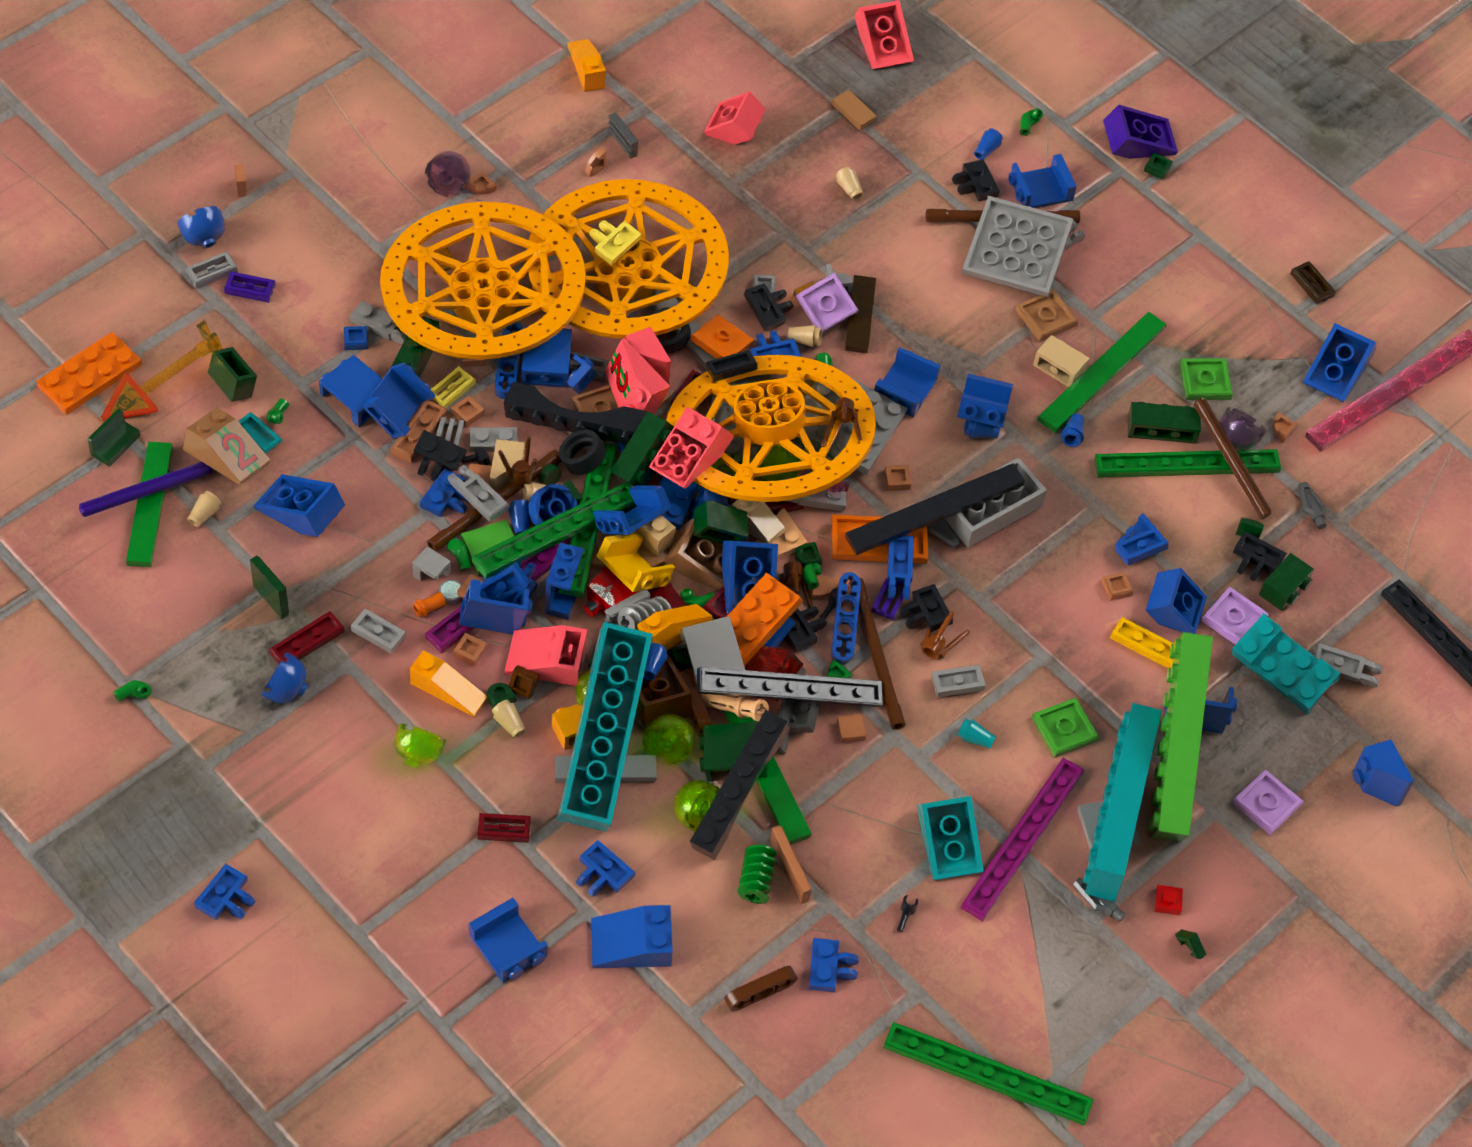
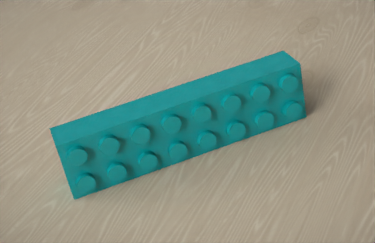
M607 622L603 623L597 639L557 820L607 832L611 826L653 634Z
M1133 702L1130 712H1124L1122 723L1117 733V744H1115L1112 755L1113 761L1107 776L1108 782L1102 797L1104 799L1103 804L1100 807L1097 818L1099 820L1093 835L1094 842L1088 856L1089 863L1082 882L1087 884L1085 894L1113 902L1116 900L1126 872L1162 710Z

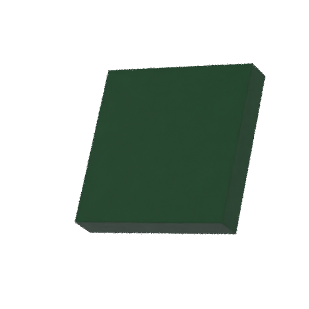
M256 555L250 559L253 587L279 617L283 619L289 615L286 587L263 560Z

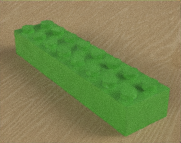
M1183 632L1178 639H1175L1174 644L1170 646L1169 658L1173 659L1171 668H1168L1166 682L1170 683L1168 692H1165L1163 707H1167L1165 717L1162 716L1160 731L1164 732L1162 741H1159L1157 756H1161V759L1154 773V781H1158L1156 791L1153 790L1151 805L1155 806L1153 815H1150L1148 821V830L1152 831L1151 838L1182 842L1190 833L1213 643L1212 636Z

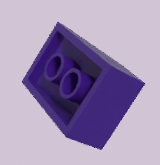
M1118 105L1103 119L1110 148L1114 155L1132 159L1151 157L1153 153L1161 156H1171L1178 153L1169 119Z

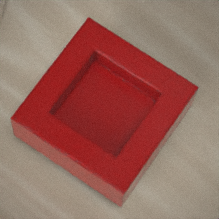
M1158 884L1156 887L1154 912L1180 915L1182 912L1183 888Z

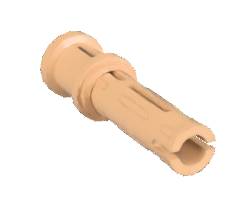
M700 694L706 707L733 712L739 718L750 717L756 722H759L765 710H769L768 703L762 699L755 701L749 697L735 698L725 695Z

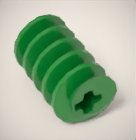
M752 845L745 849V858L743 859L739 880L740 885L737 891L742 899L755 904H765L769 901L767 894L771 890L769 885L772 884L771 876L774 873L772 867L775 866L776 862L773 857L777 856L773 848L766 845Z

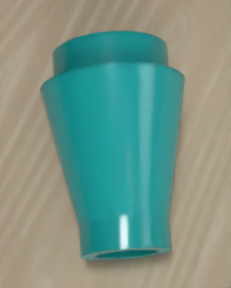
M967 718L963 721L957 736L962 738L961 741L980 745L988 749L991 748L996 738L995 735L974 719L969 720Z

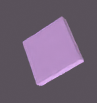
M836 273L831 274L796 295L797 300L812 324L822 328V333L859 311Z
M1229 586L1206 612L1201 621L1236 645L1263 613L1266 616L1269 613Z
M1265 769L1234 798L1232 804L1271 836L1302 806L1304 801Z

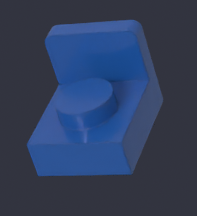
M575 354L573 359L580 368L571 373L567 384L579 395L598 374L593 369L594 364L586 356L581 359Z

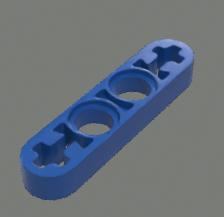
M515 322L503 328L502 336L511 334L512 331H520L524 327L520 322ZM521 353L498 359L495 394L501 399L506 398L512 382H517ZM504 366H512L514 370L512 372H504L502 368ZM504 380L508 381L507 390L502 389L504 387Z
M852 572L843 574L837 587L831 657L841 665L849 663L855 651L861 580L857 574ZM847 580H851L853 585L850 595H846L848 586L845 583ZM850 602L854 610L852 612H844L841 609V603ZM841 624L850 626L851 633L849 635L841 634L838 626ZM842 642H846L844 649L846 652L845 657H841L840 652H837L840 650Z

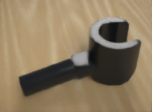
M483 448L476 450L473 455L465 456L462 463L477 461L481 465L490 464L489 455Z
M837 588L832 589L828 606L820 618L826 619L836 606L837 596L835 594Z
M908 895L904 896L901 905L902 917L897 927L898 932H903L907 919L916 912L917 898L915 904L910 905L906 902Z

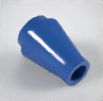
M993 128L985 131L977 149L974 151L975 157L979 160H985L988 155L999 148L1003 140L1001 133Z
M1073 414L1061 432L1063 443L1069 447H1077L1084 440V417L1082 415Z
M967 419L965 421L964 435L969 436V438H998L1000 427Z
M527 500L512 501L508 508L515 535L529 529L530 516L528 510L529 502Z
M658 643L650 644L644 679L654 680L667 660V649L663 645Z

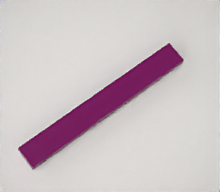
M572 537L560 543L570 545ZM560 543L523 560L520 567L522 571L530 562L535 564L536 569L530 579L538 580L551 569ZM461 606L425 633V638L440 653H443L460 640L465 633H469L474 629L473 627L459 625Z
M1064 757L1062 758L962 903V910L983 922L1084 774L1085 770Z

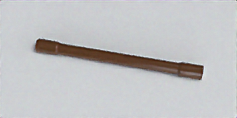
M926 209L925 219L926 222L980 221L983 210ZM1079 210L1047 211L1073 218L1077 224L1080 223Z
M557 450L551 451L537 462L532 475V481L538 478L540 471L546 465H558L561 462ZM512 481L496 493L506 501L520 491L524 485H518ZM474 508L448 528L441 530L427 540L428 547L437 552L447 545L451 539L481 519L483 515Z
M860 578L861 590L858 611L878 679L882 681V693L891 728L898 730L905 727L906 723L896 697L868 602L864 580Z

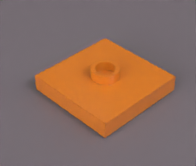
M719 314L693 333L690 339L715 359L743 352L754 341V339Z

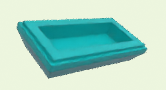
M252 412L238 421L265 454L283 441Z

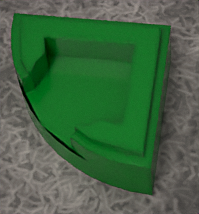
M834 659L829 666L827 677L852 679L853 674Z

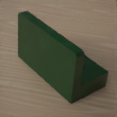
M118 408L88 438L91 456L109 467L141 436L139 429L125 421L121 409Z

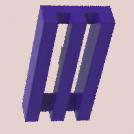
M231 271L224 287V293L269 303L276 284L275 280Z
M886 577L871 612L894 621L903 602V588L891 613L887 612L893 598L887 597L883 608L879 609L889 585ZM895 582L896 591L899 584L904 586V582Z

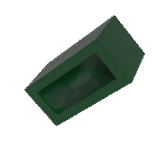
M234 347L213 351L208 374L231 402L252 398L257 379L254 371Z
M706 500L693 510L694 536L722 544L723 541L742 542L748 538L747 511L737 509L734 506L718 504L712 500Z
M1290 553L1264 581L1259 596L1283 611L1288 604L1292 606L1297 601L1300 595L1298 593L1301 590L1306 591L1313 581L1311 575L1314 569Z

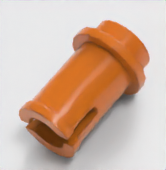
M437 592L423 600L417 599L416 603H413L414 612L418 617H426L427 613L446 606L441 592Z

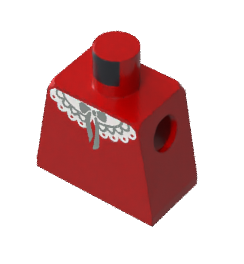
M605 566L588 585L587 599L589 602L583 606V609L591 618L599 612L606 615L605 610L639 591L632 592Z

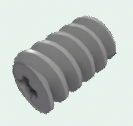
M656 596L652 599L621 608L618 613V625L638 630L637 624L655 612L672 608L665 598Z

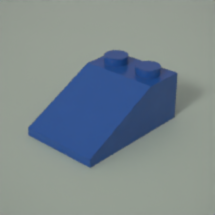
M1334 323L1303 383L1345 402L1374 355L1376 342Z
M282 474L256 502L254 508L299 534L318 537L342 510L345 503L334 483Z
M723 541L722 574L727 614L736 607L766 572L776 579L778 544Z
M646 905L591 918L592 968L671 966L673 955L671 906Z

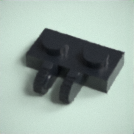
M984 159L963 164V172H958L952 176L953 183L959 185L957 191L961 195L974 192L978 201L987 200L988 196L999 197L1000 190Z
M765 283L749 288L743 294L764 331L785 324L786 318L783 313L794 307L792 301L777 305L776 302L786 297V291L782 289L770 293Z
M423 430L413 450L414 453L425 457L417 474L423 476L431 461L438 463L431 474V481L435 482L444 467L457 472L467 450Z
M1246 531L1233 550L1234 554L1244 558L1237 573L1242 575L1249 562L1257 565L1250 575V579L1254 582L1262 569L1273 573L1287 555L1286 552Z
M935 584L912 591L914 603L908 604V606L900 610L902 618L907 619L905 623L907 628H919L926 622L930 632L940 629L950 612ZM953 617L948 626L953 624Z
M816 606L803 611L797 608L790 616L795 625L785 637L795 652L816 644L818 637L815 632L823 629L827 624L824 618L807 622L819 613Z

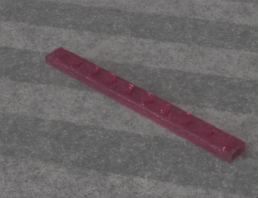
M1469 329L1336 412L1308 430L1305 437L1320 452L1472 356V331Z

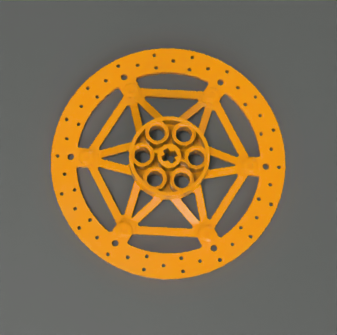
M636 179L602 181L579 188L565 195L543 214L567 231L572 239H574V236L579 238L594 258V261L584 264L585 272L594 270V276H586V283H595L598 290L613 301L610 302L585 287L584 296L609 310L610 315L599 314L580 306L568 324L582 331L598 336L624 339L626 335L648 327L652 328L656 336L671 332L692 322L705 312L716 300L726 281L729 252L721 226L706 207L676 188L652 181ZM622 199L629 200V203L579 219L574 217L578 212L598 203ZM645 202H653L677 212L688 220L694 228L685 229L647 207ZM627 212L624 221L631 225L633 217H636L637 230L642 234L641 239L611 266L594 253L595 248L585 234L590 236L589 232L593 229L588 224ZM642 215H647L678 234L653 242L647 241ZM530 234L529 241L538 244L543 242L535 234ZM703 242L707 253V265L700 283L697 287L689 284L694 244ZM677 243L663 256L660 255L659 248ZM683 247H687L682 279H679L663 269L662 265ZM547 259L549 296L558 298L561 293L560 288L563 286V269L561 266L560 271L551 273ZM537 261L528 271V276L533 290L541 293V262ZM661 278H663L664 280H666V281L669 282L670 284H668V283H661ZM655 289L668 290L667 292L650 297ZM675 297L683 299L679 304L660 313L627 318V313ZM640 298V301L634 302V299Z
M470 202L453 205L419 219L403 231L393 242L383 261L380 276L381 295L384 306L393 322L403 333L428 349L445 355L467 359H494L526 352L550 340L576 314L582 302L586 284L585 265L581 252L571 236L561 226L536 211L501 202ZM490 222L505 223L523 228L541 238L543 242L539 244L495 228L490 225ZM474 223V226L427 248L421 246L426 240L443 230L461 224ZM474 235L469 259L464 263L436 253ZM490 235L525 247L528 250L507 260L500 261L497 259ZM481 238L484 240L489 255L488 258H477ZM557 255L564 275L562 290L558 298L549 296L547 257ZM529 259L519 272L515 273L511 268ZM409 260L418 262V301L411 304L408 303L403 290V275ZM537 261L541 262V293L518 284ZM436 262L455 270L451 275H448ZM425 265H429L449 287L429 297H425ZM519 294L530 299H519ZM450 296V302H439ZM517 306H529L511 315ZM438 309H453L460 318ZM538 311L546 312L541 319L525 329L508 335L493 337V333ZM430 315L473 332L476 334V338L462 337L444 332L430 325L421 317Z
M791 355L753 356L757 362L758 370L715 382L707 371L694 379L679 393L667 415L666 421L675 426L686 407L695 411L698 405L708 395L713 393L716 395V398L706 415V418L713 421L722 403L725 401L734 409V414L720 422L719 425L726 428L732 423L735 424V429L727 431L734 438H744L742 464L737 463L724 452L719 459L734 470L736 474L730 476L710 466L696 477L694 482L709 491L726 497L756 502H777L802 498L821 492L841 482L865 460L873 445L876 432V418L873 405L866 392L855 380L841 370L823 362ZM756 375H787V377L765 380L734 386L728 384L739 379ZM805 379H810L826 386L840 398L847 397L851 399L855 404L854 411L858 413L862 440L859 441L857 439L853 425L852 434L845 448L831 461L826 458L827 453L841 425L848 422H840L836 419L826 446L821 447L820 451L816 452L804 427L829 424L831 413L835 410L836 405L804 382ZM799 390L803 391L827 410L805 405L804 397ZM805 412L812 413V414H816V415H820V416H817V417H806V416H805ZM800 437L808 453L792 443L791 440ZM751 444L763 445L750 463ZM774 445H781L802 460L800 462L759 468ZM803 469L814 470L809 474L787 480L753 481L754 477Z

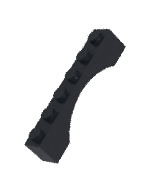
M512 382L503 402L505 416L512 420H520L537 426L542 425L559 431L564 430L573 433L586 429L592 430L598 434L601 440L619 442L623 445L628 444L646 415V411L625 406L603 412L573 411L549 401L535 386Z
M765 710L692 836L690 844L693 849L713 860L716 859L751 788L770 759L778 751L789 732L788 721Z

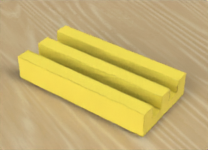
M458 366L430 389L436 395L432 399L433 402L447 408L476 384V379ZM462 375V377L459 378L455 383L453 382L456 378ZM445 387H447V389H446L444 392H442L439 396H437V394H438L440 391H442Z

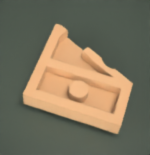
M785 508L781 509L776 517L783 524L786 531L771 543L778 544L777 561L795 553L799 546L808 543ZM759 539L756 540V543H765Z

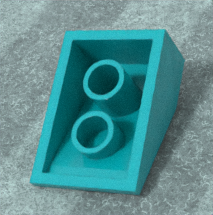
M971 796L917 804L920 829L933 880L984 872Z

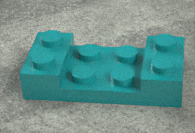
M1263 613L1232 648V655L1306 714H1309L1327 689L1338 682L1340 673L1322 658L1318 660L1282 632L1283 628Z

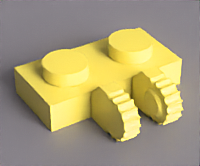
M602 220L598 224L601 231L594 228L589 232L590 237L598 244L595 247L594 253L611 266L641 239L642 235L626 221L615 228L606 220Z

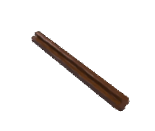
M1205 398L1197 400L1194 403L1196 411L1261 519L1269 517L1272 514L1270 506Z

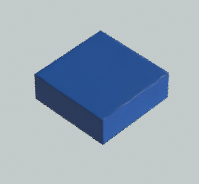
M367 326L344 327L345 350L368 349Z

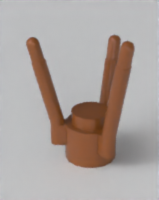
M950 611L937 633L932 635L928 628L926 636L920 644L922 652L931 659H938L939 656L944 658L949 650L970 633L969 630H965L945 647L946 640L942 634L950 623L954 611Z

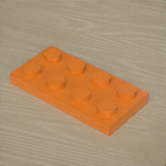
M110 332L36 381L37 387L67 415L125 377V375L140 367L142 361L117 335Z
M832 514V560L888 562V543L856 556L845 538L846 532L882 517ZM926 526L905 535L914 537L913 563L927 564Z
M767 572L726 616H730L744 667L803 602L799 595Z

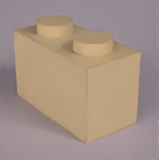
M1051 335L1036 352L1033 366L1069 387L1086 371L1089 357L1067 345L1063 340Z

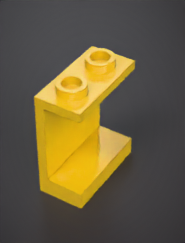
M639 531L632 532L629 535L620 534L605 537L596 555L632 592L666 586L671 580V574L675 569L673 564L652 568L637 553L645 538Z

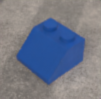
M1182 568L1158 572L1146 611L1161 626L1182 633L1196 634L1207 596Z
M1391 739L1364 747L1352 771L1354 781L1360 785L1364 793L1394 806L1402 804L1414 782Z

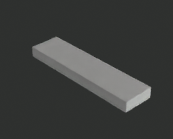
M626 755L621 782L657 781L656 755ZM555 756V782L566 781L571 756Z

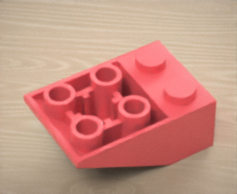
M686 407L649 468L685 489L696 480V477L722 457L734 436L719 424Z
M560 625L514 630L504 674L512 675L514 668L519 665L540 675L538 680L578 686L587 646V629Z

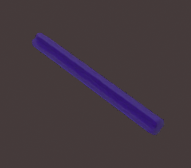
M199 462L80 503L79 511L83 517H87L211 474L213 468L203 462Z

